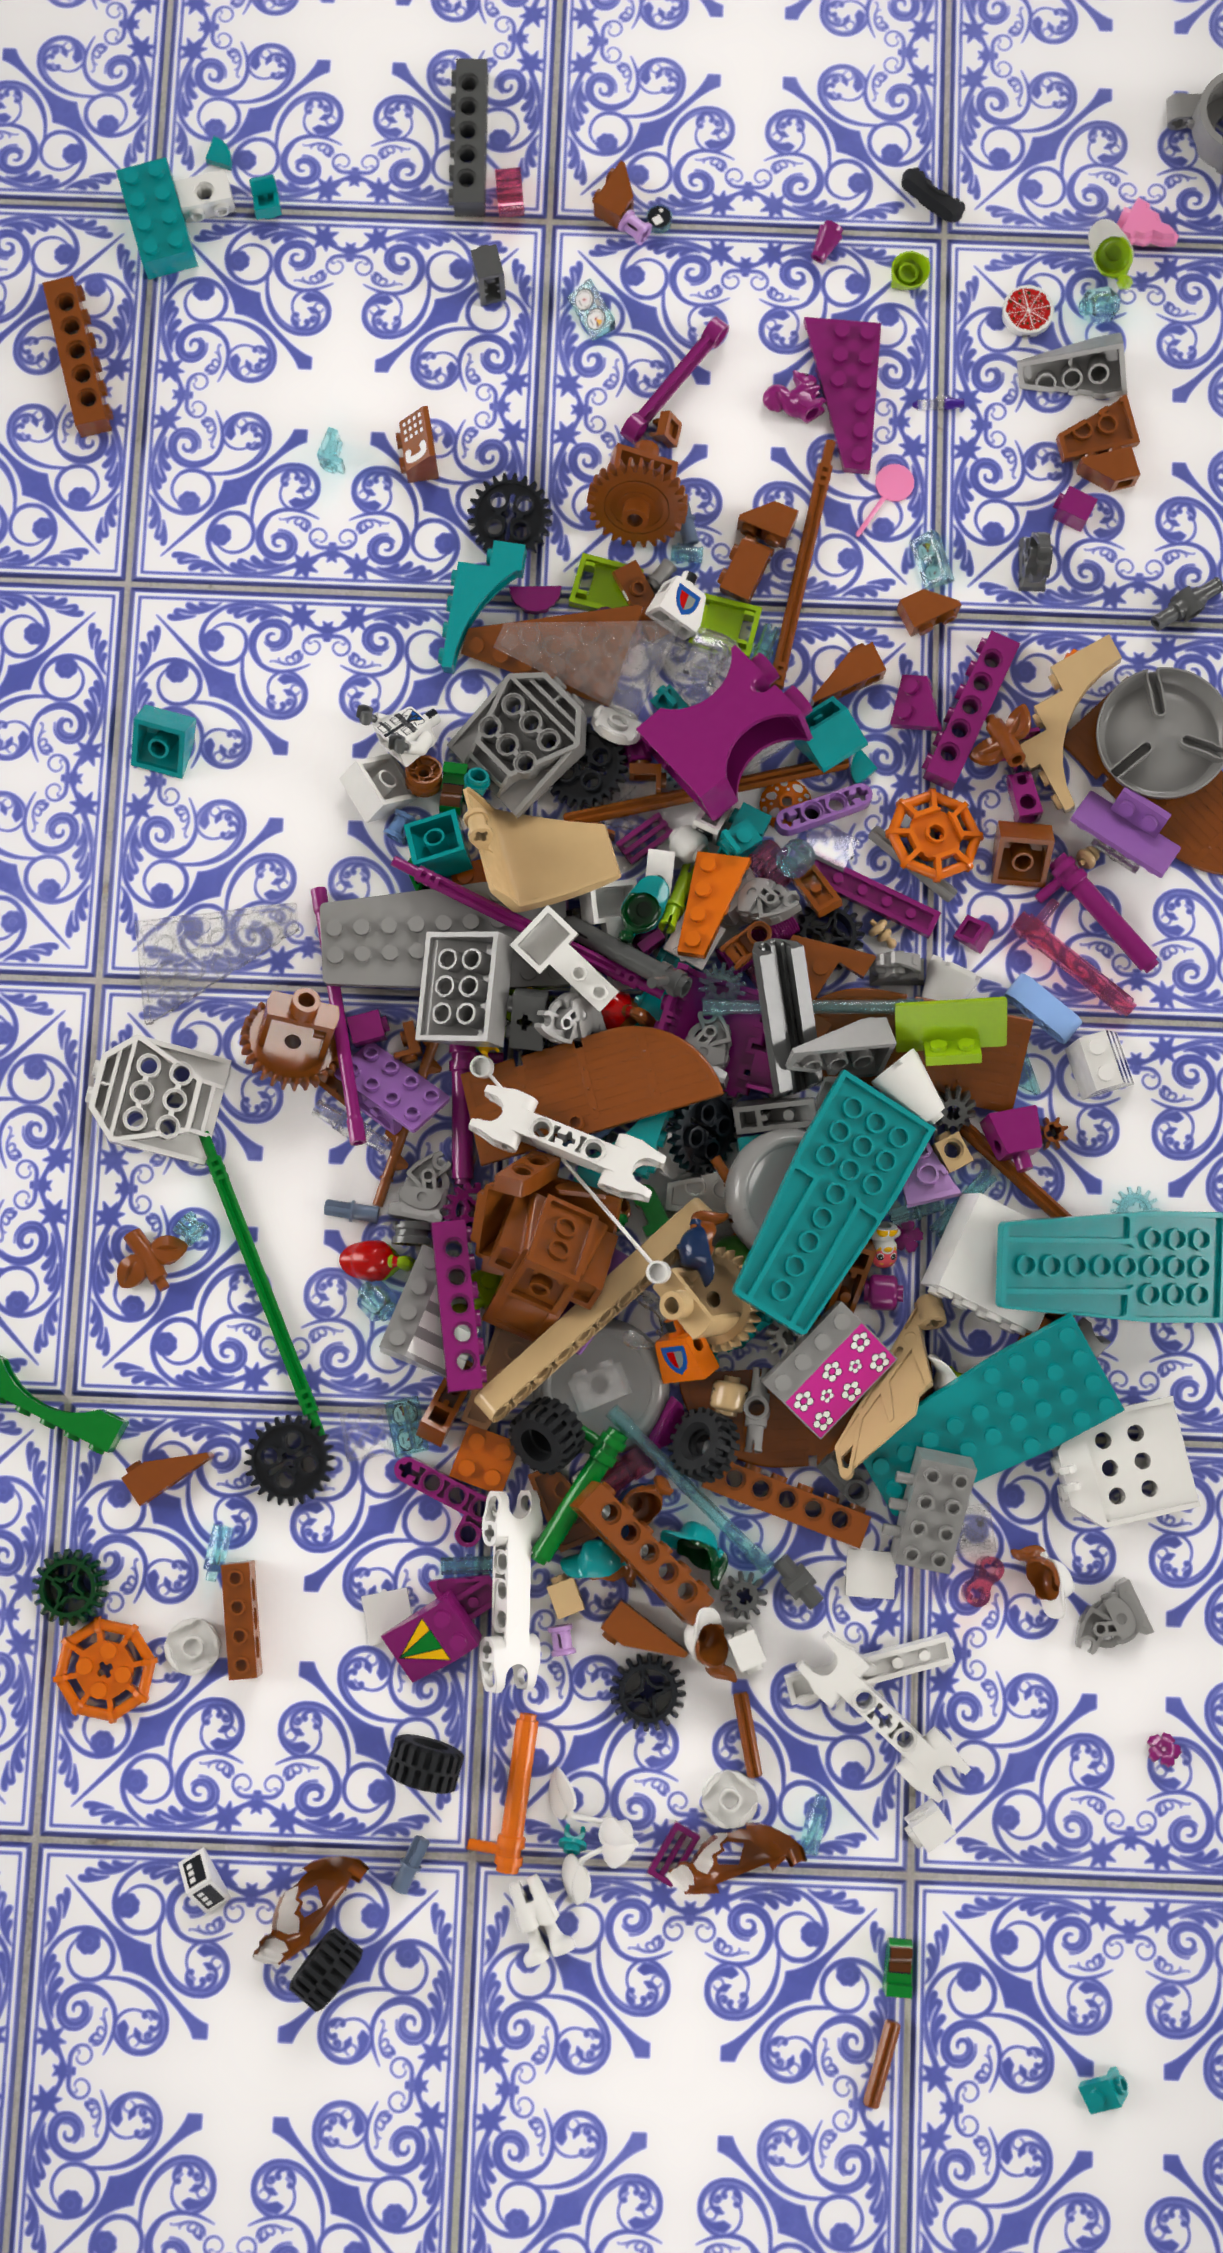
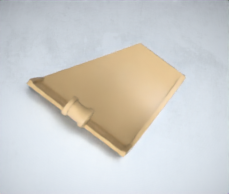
M470 787L463 789L468 811L463 816V820L469 828V841L479 850L490 892L511 911L517 913L556 904L591 892L621 878V872L605 824L564 821L524 814L517 818L512 812L495 809Z

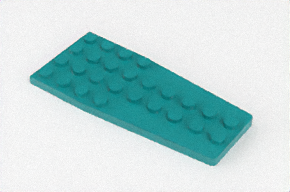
M845 1069L841 1070L799 1143L735 1281L732 1293L798 1335L806 1334L898 1198L936 1128Z
M1148 1210L1002 1221L998 1225L996 1305L1005 1309L1066 1315L1071 1312L1072 1315L1149 1323H1223V1212Z
M1070 1312L994 1353L920 1401L917 1415L865 1459L863 1464L888 1506L891 1497L899 1499L904 1497L907 1484L896 1482L895 1475L897 1471L910 1473L917 1446L971 1457L977 1468L974 1483L1045 1453L1123 1412L1125 1409ZM890 1509L894 1516H899L900 1510Z

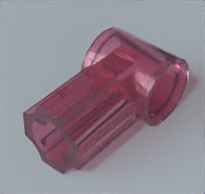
M640 1444L624 1454L621 1460L615 1463L613 1468H609L601 1483H608L617 1492L634 1479L637 1481L656 1468V1465L643 1445Z

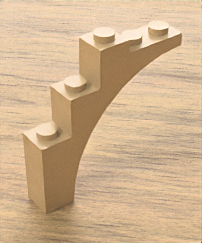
M1109 634L1050 667L1051 675L1048 676V679L1054 690L1060 689V692L1034 706L1035 714L1032 715V719L1035 725L1040 727V729L1043 728L1044 731L1020 744L1026 755L1024 762L1020 766L1022 769L1027 767L1030 772L1038 768L1041 769L1038 772L1044 787L1050 786L1054 793L1050 796L1057 810L1062 808L1065 814L1075 809L1074 801L1067 787L1063 767V744L1066 730L1076 706L1087 690L1102 675L1121 663L1122 657Z

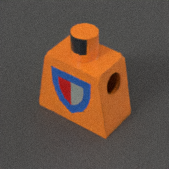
M666 1319L664 1321L667 1333L655 1342L663 1384L703 1380L720 1368L706 1338L693 1340L678 1320Z

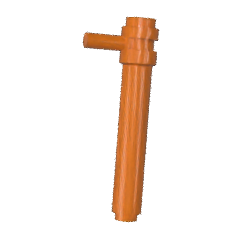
M522 1712L520 1717L516 1718L501 1833L497 1836V1843L469 1838L467 1843V1850L495 1854L494 1863L496 1864V1871L504 1874H518L519 1867H522L523 1864L521 1850L525 1849L526 1838L523 1835L539 1721L536 1720L537 1715Z

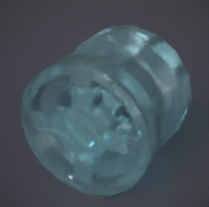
M190 1211L178 1221L173 1231L177 1235H182L185 1238V1243L191 1246L202 1237L208 1229V1225L204 1222H199L197 1215Z

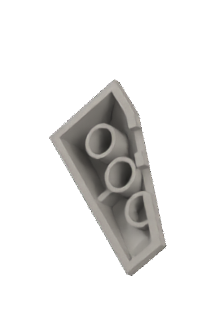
M1121 332L1094 337L1017 361L1019 387L1021 389L1043 392L1056 391L1077 396V394L1092 396L1095 399L1128 395L1124 343Z
M867 1017L793 1048L785 1067L787 1070L810 1073L826 1070L828 1075L834 1076L844 1069L857 1078L879 1076L883 1072L897 1043L887 1017Z

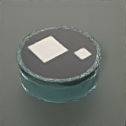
M655 205L648 210L646 223L652 224L651 231L653 233H665L672 225V213L666 206Z

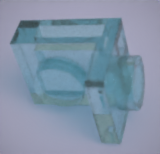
M328 427L317 452L318 461L325 471L332 474L336 472L344 474L346 470L343 459L339 458L343 442L341 441L339 431Z

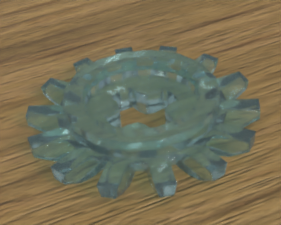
M722 962L721 969L719 970L716 964H712V973L707 969L703 971L707 979L699 978L698 981L705 984V986L697 990L698 992L706 993L701 998L702 1002L707 999L711 1000L708 1008L713 1007L716 1003L718 1004V1011L722 1012V1007L725 1004L728 1010H732V1001L737 1005L741 1003L736 997L738 995L745 996L746 992L740 991V987L747 985L746 982H739L738 978L743 976L742 972L737 975L733 973L735 970L733 968L734 965H732L730 970H726V963ZM726 980V987L729 988V991L727 993L722 992L720 995L717 994V987L714 986L715 982Z
M1131 1186L1127 1187V1195L1120 1190L1118 1194L1122 1199L1117 1200L1113 1198L1112 1203L1117 1204L1118 1207L1110 1209L1111 1213L1130 1212L1128 1208L1134 1206L1135 1203H1139V1208L1143 1209V1211H1160V1208H1152V1204L1158 1201L1157 1198L1149 1201L1148 1197L1151 1191L1147 1190L1142 1195L1141 1186H1137L1136 1193L1133 1192Z

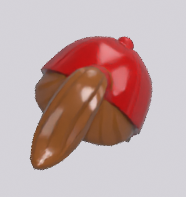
M619 991L601 1011L607 1030L617 1027L634 1026L637 1023L641 1026L653 1028L656 1022L655 1018L648 1011L638 1007V1004L634 998L630 997L629 993Z

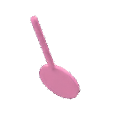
M890 464L878 472L875 479V487L881 498L856 532V537H860L885 500L899 502L911 494L914 488V478L906 467L900 464Z

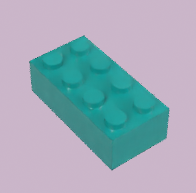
M163 157L116 170L141 262L148 279L151 280L198 267L167 158Z

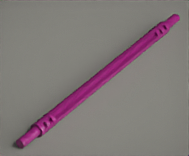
M397 856L391 862V866L413 876L415 881L521 933L532 922L422 865L418 867ZM574 941L570 943L597 971L634 990L638 988L658 999L662 998L665 989L649 988L647 980L641 978L638 974Z

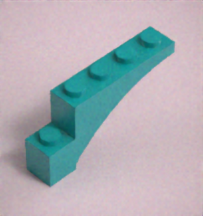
M494 540L493 548H488L486 564L490 566L458 561L457 570H452L451 586H454L453 596H448L446 611L450 612L448 622L444 621L442 637L446 639L444 648L440 647L438 654V664H441L444 673H455L458 656L468 628H471L484 607L509 583L517 578H523L527 557L526 545Z
M673 1110L640 1119L625 1134L643 1140L658 1151L659 1147L664 1148L667 1141L668 1132L665 1129L669 1121L668 1119L670 1117L675 1118L676 1114ZM598 1151L588 1157L598 1158L601 1153ZM579 1165L576 1173L588 1186L600 1189L597 1183L601 1174ZM643 1165L636 1168L633 1175L648 1180L650 1173L655 1174L657 1168ZM574 1177V1180H573V1181L580 1183V1182Z

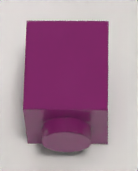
M1069 485L1065 495L1059 493L1053 505V508L1057 509L1053 519L1081 532L1098 499Z
M378 1009L346 1017L352 1041L356 1048L369 1043L388 1040L386 1032L390 1031L386 1015L381 1016Z

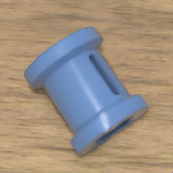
M396 809L393 821L389 828L384 829L383 833L392 840L404 844L406 841L404 824L417 820L410 814Z

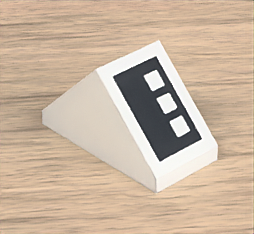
M733 808L728 809L714 822L701 809L693 822L692 828L703 833L708 838L709 843L716 845Z
M204 1847L178 1863L186 1895L204 1913L207 1914L232 1898Z

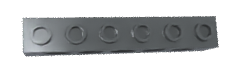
M456 59V70L451 71L452 87H456V93H451V110H455V117H450V132L455 134L454 141H450V158H454V165H449V181L453 182V189L448 191L449 206H454L455 216L486 217L487 59Z

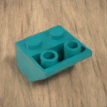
M834 696L812 708L813 711L805 717L813 738L810 741L794 740L795 746L822 772L828 771L868 746L866 738L848 708Z

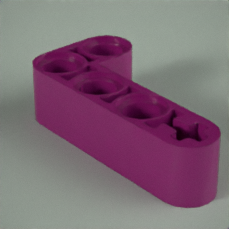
M409 1456L399 1459L394 1467L396 1477L405 1484L464 1514L455 1532L456 1540L464 1547L476 1545L482 1537L483 1516L477 1515L474 1507L478 1501L486 1502L487 1496L415 1457ZM411 1462L413 1464L412 1469L418 1473L422 1471V1468L426 1470L421 1475L419 1484L415 1482L418 1476L414 1474L403 1475L405 1470L401 1468L402 1464L407 1465ZM434 1474L439 1478L440 1485L437 1490L427 1488L425 1480L428 1475ZM458 1487L464 1491L465 1498L461 1503H454L451 1500L450 1492L453 1488ZM471 1526L475 1529V1540L465 1541L461 1535L463 1527Z

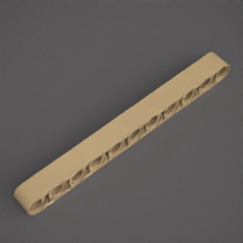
M700 1198L692 1199L640 1247L652 1261H664L671 1267L680 1258L677 1245L683 1234L690 1229L691 1216L697 1211L712 1210ZM636 1249L606 1276L603 1290L591 1310L575 1304L480 1390L474 1402L492 1422H499L652 1284L646 1276V1268L649 1263Z

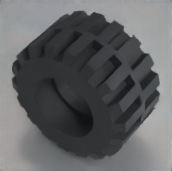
M548 1396L539 1397L532 1401L511 1421L508 1435L512 1438L509 1441L515 1448L513 1450L515 1454L519 1455L521 1461L529 1465L530 1469L533 1471L538 1470L540 1474L545 1475L548 1473L553 1475L563 1470L585 1446L584 1438L586 1435L585 1431L582 1430L583 1424L577 1419L576 1416L578 1415L575 1411L572 1412L566 1403L562 1404L559 1399H551Z
M413 1734L398 1735L394 1740L386 1773L398 1783L417 1790L437 1794L452 1793L457 1785L464 1755L457 1748L436 1739Z
M338 1928L328 1931L293 1976L289 1990L315 2012L322 2010L353 1973L361 1960L363 1949Z

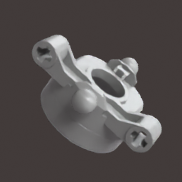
M1221 73L1209 82L1203 94L1176 93L1169 96L1166 100L1167 127L1171 130L1190 128L1199 157L1207 165L1215 168L1216 173L1223 174V137L1215 129L1217 123L1223 120V73Z

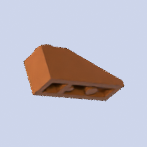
M873 642L867 645L861 643L850 649V652L812 697L810 703L812 708L832 696L838 700L884 678L886 668Z
M872 1239L868 1241L825 1305L824 1313L837 1300L842 1301L853 1313L855 1312L877 1252Z
M467 1360L463 1370L470 1369L473 1366V1362ZM443 1378L420 1421L416 1435L441 1447L469 1391L448 1393L446 1378Z
M212 1452L143 1463L138 1460L126 1468L127 1474L121 1479L138 1505L142 1506L148 1504L215 1456Z
M622 1598L601 1624V1629L604 1630L602 1636L613 1645L619 1642L623 1646L686 1658L689 1654L686 1648Z

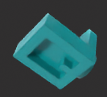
M746 818L731 829L721 831V841L719 843L727 855L742 856L760 844L763 839L750 820Z

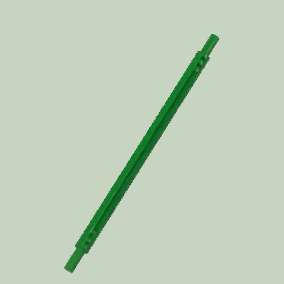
M199 1136L207 1156L206 1164L209 1167L212 1180L216 1185L280 1351L303 1416H307L308 1420H312V1429L319 1425L321 1426L318 1433L319 1436L326 1435L317 1413L319 1410L318 1405H316L315 1397L312 1394L311 1387H309L231 1185L230 1177L226 1172L225 1164H223V1159L221 1155L217 1154L210 1136Z

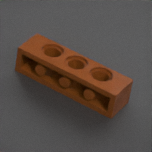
M255 1560L227 1562L221 1565L229 1681L258 1678L263 1674Z

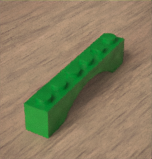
M0 1355V1403L6 1404L9 1401L17 1405L15 1408L17 1412L28 1417L31 1414L40 1417L39 1423L51 1429H55L57 1426L65 1430L64 1436L76 1442L82 1439L90 1443L88 1448L96 1453L103 1455L104 1452L115 1451L129 1424L128 1421L107 1410L75 1413L59 1410L43 1403L21 1384L12 1369L9 1359Z

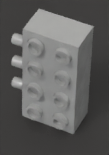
M917 1446L910 1473L896 1472L895 1481L907 1484L903 1499L894 1497L889 1499L888 1507L900 1510L897 1524L884 1523L882 1526V1534L893 1536L890 1551L895 1564L950 1574L977 1473V1468L971 1457Z

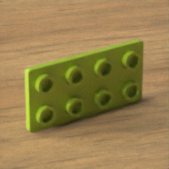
M989 997L896 1003V1051L909 1052L912 1048L915 1051H924L926 1066L982 1063V1047L1007 1045V998Z

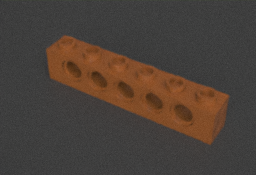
M73 275L42 282L75 427L81 438L112 431L110 420H114L110 404H106L104 398L108 396L105 381L100 380L99 373L103 372L99 357L95 356L93 349L97 348L93 332L89 333L88 325H92L88 309L83 308L82 302L86 301L82 285L77 286ZM78 330L77 333L71 335V332ZM84 354L81 358H76L78 355ZM84 378H89L88 381L81 382ZM95 401L93 405L86 406L89 402Z
M733 1461L729 1464L732 1467L730 1471L737 1470L741 1474L742 1480L737 1486L728 1485L726 1476L729 1472L723 1471L724 1477L720 1480L715 1478V1482L709 1483L706 1481V1483H701L702 1488L859 1549L871 1520V1516L865 1514L866 1508L852 1503H850L849 1508L838 1504L840 1501L838 1497L824 1492L822 1498L812 1494L814 1490L812 1487L799 1482L797 1487L786 1484L788 1478L773 1472L771 1477L760 1474L762 1468L747 1462L744 1467L734 1464ZM762 1480L767 1484L768 1490L764 1496L758 1497L753 1493L752 1488L755 1482ZM783 1491H790L794 1496L793 1503L790 1506L784 1507L779 1503V1496ZM810 1501H816L820 1506L819 1513L814 1517H809L805 1512V1507ZM837 1511H842L846 1516L844 1525L840 1527H835L832 1523V1516Z
M591 1481L569 1506L682 1622L693 1626L696 1622L698 1611L701 1608L710 1607L715 1601L708 1594L710 1588L700 1579L695 1580L690 1575L692 1570L682 1560L677 1562L671 1555L673 1550L662 1540L658 1542L652 1536L654 1533L653 1529L644 1521L639 1522L633 1516L635 1511L624 1501L620 1503L614 1497L616 1491L608 1483ZM606 1505H609L610 1515L603 1519L602 1510ZM625 1525H628L629 1534L623 1539L621 1530ZM647 1544L648 1553L644 1558H641L640 1550L643 1545ZM663 1564H666L667 1572L663 1577H660L659 1569ZM684 1583L686 1586L685 1593L679 1597L678 1589Z

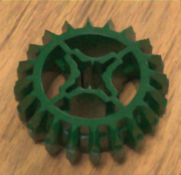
M65 1549L63 1556L59 1551L53 1553V1560L46 1558L43 1561L46 1568L38 1567L36 1570L42 1577H36L32 1580L34 1584L39 1585V1588L31 1592L33 1595H40V1599L34 1602L35 1606L43 1604L45 1607L41 1609L40 1614L45 1615L51 1612L49 1621L54 1622L59 1617L60 1626L66 1625L68 1620L71 1626L77 1625L78 1619L82 1623L88 1622V1615L95 1617L98 1614L95 1607L102 1608L105 1605L99 1597H107L109 1595L108 1591L102 1590V1586L110 1584L109 1580H101V1576L105 1575L107 1570H97V1567L101 1564L99 1559L90 1563L93 1556L92 1553H87L82 1558V1549H76L74 1554L71 1549ZM64 1564L78 1566L68 1577L55 1573ZM86 1573L91 1582V1593L84 1585L83 1580ZM73 1581L72 1588L75 1589V1591L69 1593V1586H67L66 1583ZM51 1584L58 1591L56 1600L53 1599L51 1594ZM72 1598L86 1601V1604L79 1610L64 1609L65 1605L70 1603Z

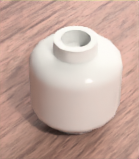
M690 824L684 825L681 828L676 827L669 836V851L676 852L675 856L685 864L695 863L697 851H709L708 838L700 831L692 828Z

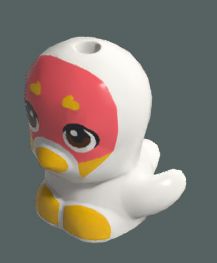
M882 1221L870 1238L877 1251L872 1264L878 1268H888L897 1260L895 1238L901 1235V1230L894 1223Z

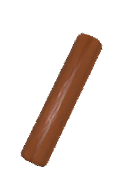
M737 1692L733 1695L746 1772L748 1778H757L762 1776V1768L749 1695L747 1692Z
M891 2019L885 2020L863 2099L864 2105L872 2109L879 2108L901 2029L900 2024Z

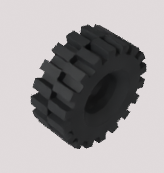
M698 1407V1410L691 1409L689 1410L690 1416L684 1414L681 1417L683 1422L681 1424L676 1423L674 1426L677 1431L675 1434L671 1433L670 1436L673 1444L669 1445L668 1451L673 1454L669 1458L671 1462L675 1463L673 1467L675 1470L680 1471L679 1473L706 1483V1481L712 1483L715 1482V1478L720 1480L724 1477L723 1471L729 1472L732 1469L729 1465L731 1461L736 1462L738 1457L734 1453L735 1451H740V1444L736 1443V1440L740 1439V1433L735 1432L738 1429L737 1425L725 1415L704 1407ZM710 1437L709 1446L702 1454L704 1443Z

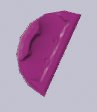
M562 586L509 587L511 600L523 612L538 615L548 612L560 600Z
M671 1396L644 1444L648 1448L660 1450L661 1447H665L671 1442L673 1443V1440H670L671 1433H676L677 1429L674 1426L676 1423L681 1424L683 1422L681 1417L684 1415L683 1404Z

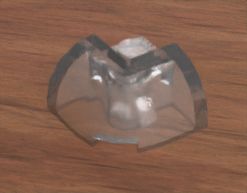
M700 626L693 639V645L683 667V673L707 681L709 687L718 689L730 669L731 648L734 645L740 650L741 648L728 635Z

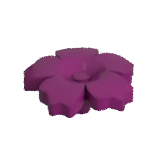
M908 1219L901 1223L902 1228L897 1225L901 1230V1235L895 1239L897 1249L902 1251L906 1248L907 1252L911 1253L916 1251V1248L919 1246L916 1241L923 1240L924 1233L919 1228L914 1229L915 1222Z
M1163 1732L1161 1737L1158 1734L1149 1736L1147 1744L1151 1747L1148 1749V1758L1152 1762L1160 1759V1763L1169 1768L1175 1764L1174 1759L1181 1755V1747L1174 1744L1175 1739L1168 1733Z

